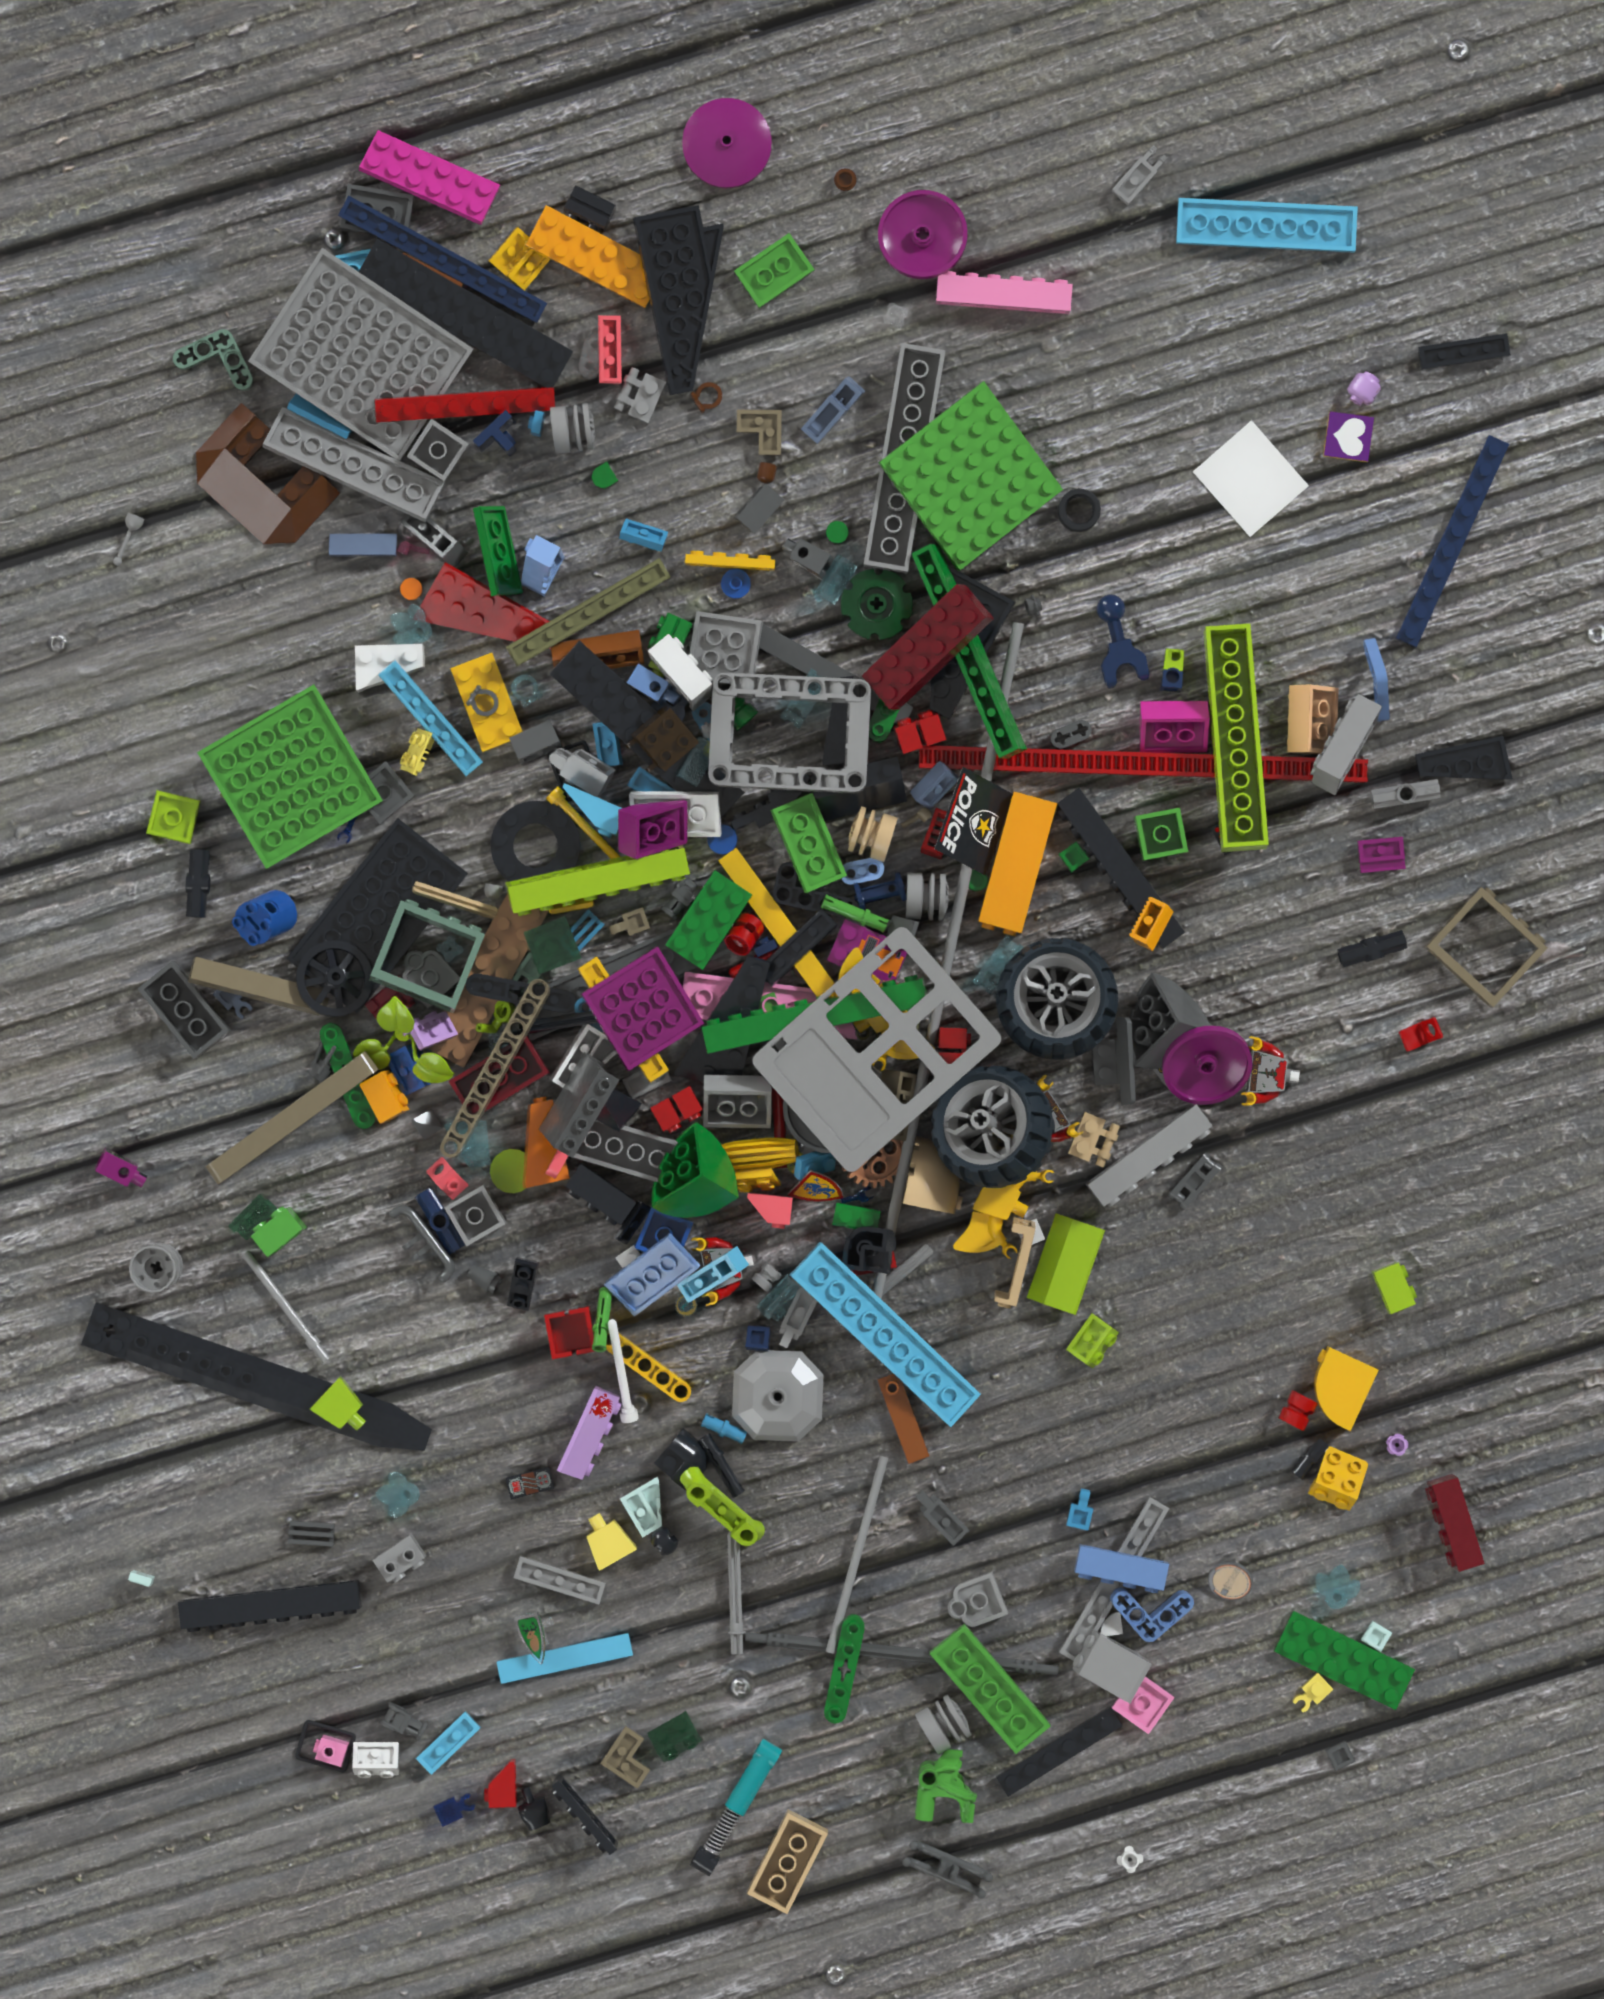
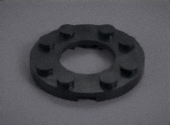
M527 801L510 808L496 823L491 837L492 859L497 870L507 881L576 867L580 856L581 844L576 825L566 812L548 802ZM529 824L545 825L553 831L557 838L558 848L556 855L550 863L543 867L532 868L525 866L514 853L513 843L516 834L521 828Z

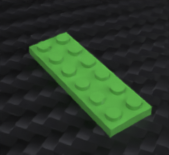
M965 1624L930 1651V1655L1015 1754L1051 1727L1048 1720Z

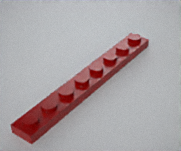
M554 387L374 399L376 422L502 414L505 410L508 413L535 412V410L550 411V407H555Z

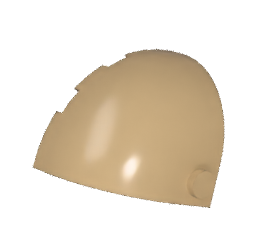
M916 1136L902 1203L955 1214L956 1209L960 1210L963 1197L958 1196L960 1178L953 1174L942 1162L932 1140Z

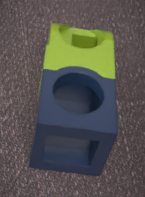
M1165 648L1160 691L1181 692L1184 650Z

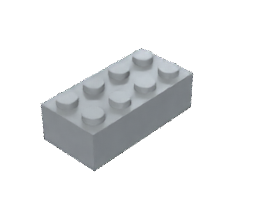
M1360 694L1356 696L1355 700H1349L1343 717H1340L1337 721L1332 736H1329L1324 744L1322 754L1317 756L1313 764L1314 767L1310 773L1313 775L1312 784L1336 795L1377 723L1382 708L1381 705Z

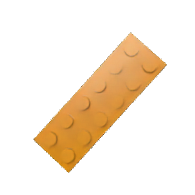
M547 205L545 206L525 246L645 308L650 299L640 254Z

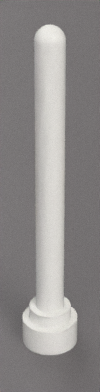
M611 1319L608 1321V1329L623 1405L619 1412L622 1423H631L637 1421L639 1417L637 1409L631 1404L617 1322Z

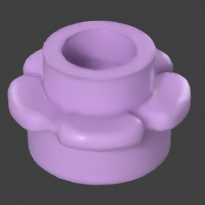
M1401 1434L1390 1436L1386 1441L1388 1445L1387 1451L1392 1455L1401 1456L1408 1448V1441Z

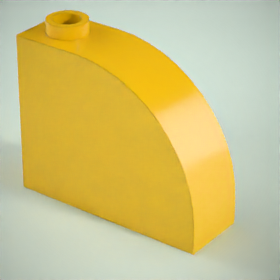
M1327 1346L1326 1350H1321L1317 1361L1320 1363L1314 1377L1315 1397L1322 1412L1331 1421L1351 1431L1379 1370Z

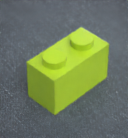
M1394 1262L1372 1271L1389 1314L1416 1304L1414 1299L1417 1298L1413 1286H1408L1405 1278L1409 1276L1404 1265L1400 1266L1399 1262Z

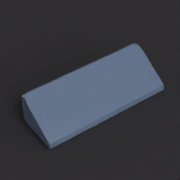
M330 534L329 556H397V534Z

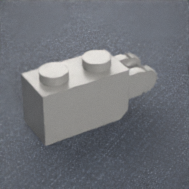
M558 748L549 757L550 763L561 770L559 775L564 777L566 782L577 785L584 792L595 797H599L605 791L615 772L614 768L583 749L571 753L563 748Z

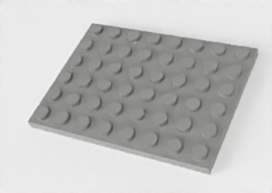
M321 248L248 362L400 461L427 419L376 422L374 399L444 394L473 351V348L324 248Z

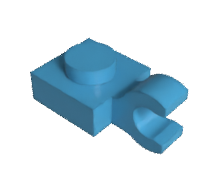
M1081 1488L1078 1504L1071 1503L1066 1526L1089 1530L1093 1508L1087 1506L1090 1490Z

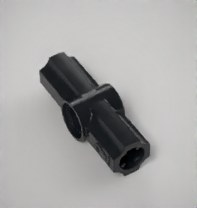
M190 849L189 873L186 875L185 884L187 893L186 917L206 918L207 894L210 892L211 882L209 850Z
M1400 930L1380 937L1377 935L1361 940L1360 943L1337 949L1343 968L1363 961L1369 962L1383 958L1387 954L1402 951L1408 947L1405 935Z

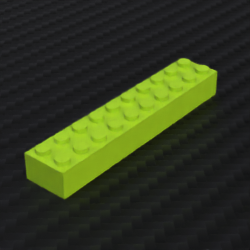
M1251 625L1206 626L1203 635L1221 852L1267 849L1269 842Z

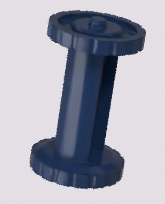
M900 872L895 873V880L860 889L858 883L853 884L856 896H854L855 901H858L859 908L865 910V904L899 895L902 901L907 900L904 889L906 886L902 882ZM894 886L896 889L894 892H890L888 888Z

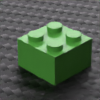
M1180 808L1134 817L1142 861L1188 852Z
M291 1207L278 1208L270 1215L273 1219L268 1223L266 1220L262 1221L252 1229L255 1233L251 1235V1238L267 1257L273 1256L307 1228Z

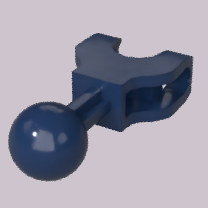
M1114 594L1103 596L1097 604V614L1100 619L1107 622L1112 643L1107 644L1108 653L1101 664L1104 682L1108 689L1116 686V670L1122 664L1133 666L1140 680L1145 681L1149 679V669L1145 654L1132 646L1131 639L1125 640L1120 620L1125 613V604L1119 596Z

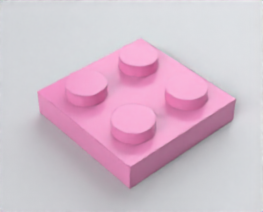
M1145 1676L1131 1703L1118 1697L1112 1709L1149 1734L1175 1697Z

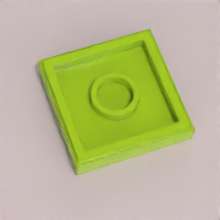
M157 790L146 834L191 844L201 801Z

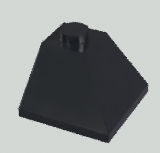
M614 1088L596 1120L620 1132L641 1107L642 1103Z

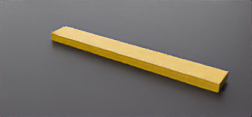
M735 848L718 861L735 884L752 894L748 903L781 947L797 931L739 850ZM812 951L795 965V968L816 996L822 995L824 991L835 984Z

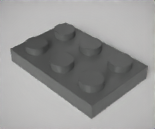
M348 184L345 201L349 195L409 228L414 195ZM341 219L340 229L371 234L349 221Z

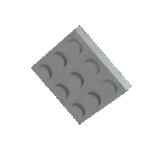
M696 611L689 654H692L699 663L697 667L701 672L705 670L713 681L716 675L720 673L755 674L763 621ZM722 679L719 682L722 684L731 685L730 681L727 679Z

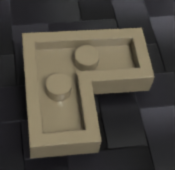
M737 410V433H759V456H781L782 410Z
M625 1726L600 1764L638 1789L650 1771V1768L632 1757L644 1740V1737L628 1726Z

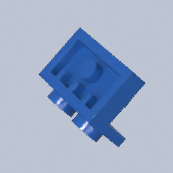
M412 1043L390 1053L391 1060L389 1066L405 1096L432 1084L420 1080L413 1073L412 1069L416 1062L413 1058ZM416 1045L418 1058H420V1056L423 1054V1051H420Z

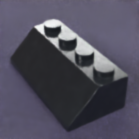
M898 757L868 763L866 786L860 793L813 792L824 821L857 814L861 806L867 808L866 811L907 802ZM855 775L850 777L848 782L850 786L858 787L862 780L859 776ZM816 776L810 777L811 785L816 782Z

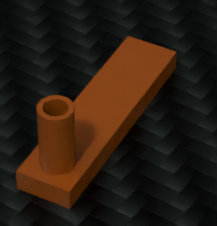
M894 1374L877 1379L908 1464L929 1457L903 1383Z

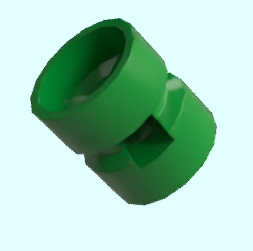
M735 698L734 728L737 731L758 713V710L751 703L745 702L746 698Z

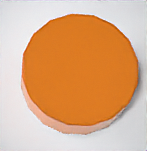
M407 578L402 582L400 592L405 599L414 601L422 595L423 587L417 579Z

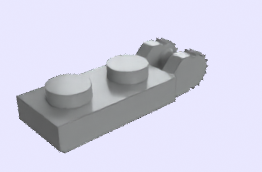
M1154 145L1143 157L1137 160L1111 190L1127 206L1157 174V170L1167 160V157L1163 155L1154 166L1147 162L1156 153L1157 148Z

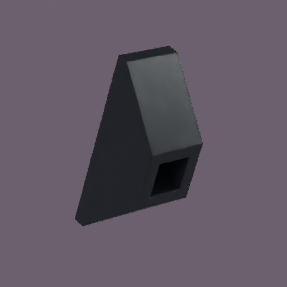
M520 1257L515 1259L507 1306L529 1311L540 1262Z

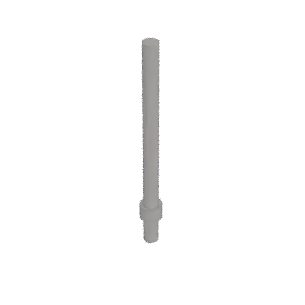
M247 1251L242 1257L306 1340L305 1344L310 1350L313 1349L322 1363L327 1361L330 1357L319 1344L321 1341L316 1335L313 1336L251 1252Z

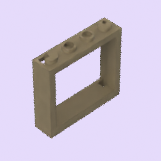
M1480 887L1424 948L1485 1004L1493 1008L1548 947L1544 945L1546 941L1538 933L1533 935L1528 930L1529 925L1523 919L1519 918L1517 920L1511 914L1513 910L1508 905L1497 902L1494 899L1496 895L1489 888L1483 889ZM1480 898L1487 902L1537 948L1495 995H1492L1438 945Z

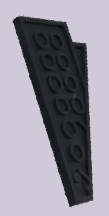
M699 205L633 218L669 395L690 392L694 388L724 224L703 227Z

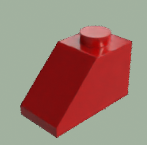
M511 1759L489 1782L488 1788H484V1801L489 1802V1808L516 1807V1759Z

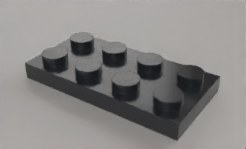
M561 1774L557 1776L552 1783V1793L559 1801L564 1800L568 1806L566 1809L574 1819L576 1817L580 1819L582 1829L588 1836L592 1834L596 1838L597 1842L595 1844L603 1853L606 1851L609 1855L614 1853L619 1842Z

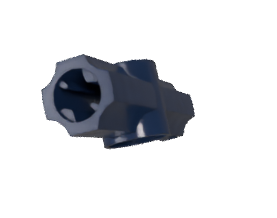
M432 1187L415 1196V1199L429 1220L430 1226L435 1230L448 1254L450 1255L465 1246L464 1241ZM438 1214L446 1218L444 1227H438L434 1222Z

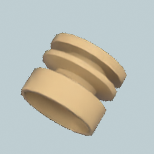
M861 806L860 811L854 817L849 833L848 851L853 853L857 843L861 845L859 855L864 853L866 847H870V858L884 862L898 817L884 813L880 821L877 822L875 821V810H872L870 818L867 819L864 818L867 808Z

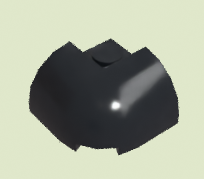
M870 1226L857 1228L846 1238L842 1263L851 1270L890 1273L892 1251L896 1250V1238L893 1230Z
M683 1428L654 1464L666 1473L671 1480L686 1490L680 1481L681 1475L690 1467H698L704 1473L707 1468L708 1456L698 1440Z

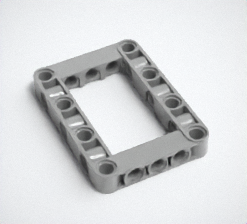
M720 673L716 675L712 691L708 769L711 783L718 787L860 793L865 788L867 779L870 685L862 679L746 673ZM722 679L730 681L731 686L728 690L723 691L719 689L718 683ZM771 681L775 683L776 689L772 693L764 691L763 685L766 682ZM811 684H818L821 687V691L817 695H812L809 693L808 687ZM863 686L866 689V694L863 697H856L853 693L855 687ZM735 698L848 703L844 769L829 770L821 767L801 766L787 768L779 767V765L760 764L735 765L732 763ZM717 769H723L726 772V777L721 781L716 780L713 776ZM763 771H768L771 774V780L767 783L761 782L758 778L759 774ZM812 773L816 776L817 779L813 785H807L803 781L806 774ZM859 776L862 780L860 786H850L848 782L850 777Z

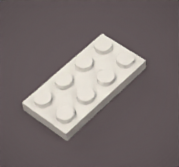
M630 791L629 793L630 806L686 800L687 837H720L722 834L719 792Z

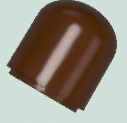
M767 462L759 463L757 479L761 483H772L775 479L777 466Z

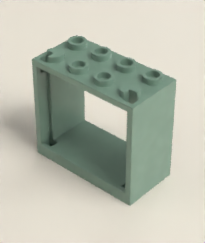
M412 900L400 901L370 975V981L454 1014L485 934L481 933L482 929L470 924L469 927L461 925V920L452 916H448V919L439 916L440 912L432 908H427V910L418 907L419 904ZM403 914L474 941L452 998L381 970Z

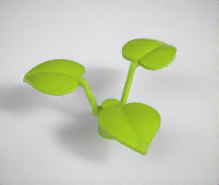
M396 996L392 997L377 1014V1022L384 1030L389 1032L395 1031L388 1043L382 1047L378 1040L367 1039L360 1042L353 1052V1059L366 1051L378 1070H381L390 1063L391 1057L386 1050L389 1049L394 1040L397 1038L404 1042L411 1039L413 1058L416 1062L412 1070L420 1080L427 1083H441L449 1080L454 1075L445 1059L436 1053H424L418 1058L416 1043L412 1035H403V1033H409L413 1030L414 1018Z

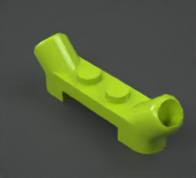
M690 1467L683 1472L680 1481L686 1489L687 1498L697 1508L699 1506L704 1508L727 1528L734 1540L743 1546H750L762 1538L765 1532L763 1523L752 1519L708 1481L698 1467Z

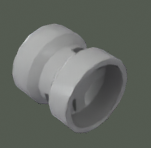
M765 1261L761 1266V1271L755 1273L751 1279L766 1292H769L772 1284L778 1281L782 1274Z

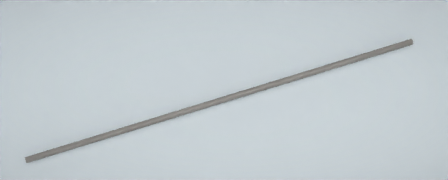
M1013 622L1000 682V687L1007 703L1024 624ZM989 736L981 777L991 782L997 753ZM964 864L961 866L941 961V967L949 976L972 868ZM944 1001L930 1013L925 1039L934 1048ZM921 1060L913 1097L925 1088L928 1082L930 1070ZM920 1115L909 1124L906 1141H903L885 1226V1229L893 1230L894 1234L898 1224ZM876 1272L872 1291L882 1299L887 1274ZM860 1344V1348L868 1350L864 1345Z

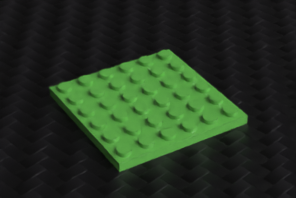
M984 381L878 462L958 571L967 566L1063 490Z
M315 684L197 752L266 869L383 801Z

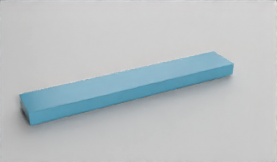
M396 660L378 674L424 729L432 733L431 737L465 776L483 763L481 758Z
M629 1633L541 1651L540 1659L531 1653L497 1661L501 1684L633 1656Z

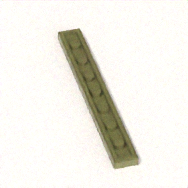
M658 558L505 648L518 667L671 578L661 559Z

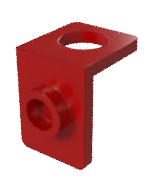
M1435 1017L1399 1031L1407 1052L1443 1038ZM1429 1024L1434 1027L1435 1036L1430 1033Z

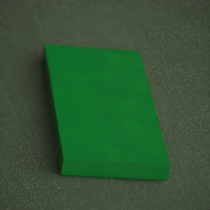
M479 506L473 508L491 596L523 594L505 506Z

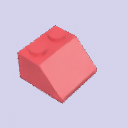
M748 1192V1200L767 1223H772V1228L785 1229V1225H790L793 1197Z

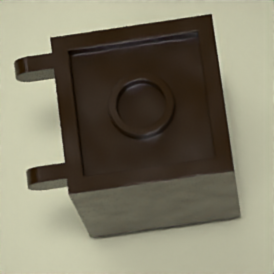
M664 706L630 734L633 739L625 746L629 749L636 742L653 761L645 769L649 773L655 767L665 772L699 742L670 707Z

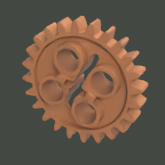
M890 1140L893 1143L891 1152L886 1153L884 1147H882L876 1155H873L867 1161L866 1169H863V1164L856 1171L849 1172L847 1177L851 1179L855 1176L854 1183L856 1184L862 1180V1186L867 1187L869 1182L872 1188H876L877 1182H879L880 1186L885 1187V1180L893 1183L892 1176L897 1174L903 1141ZM881 1161L882 1169L875 1173L873 1165L875 1162Z

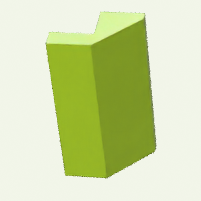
M1056 1213L1027 1298L1076 1315L1105 1230Z

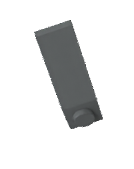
M407 515L401 521L410 532L439 558L453 567H456L468 554L457 540L429 517L426 522Z

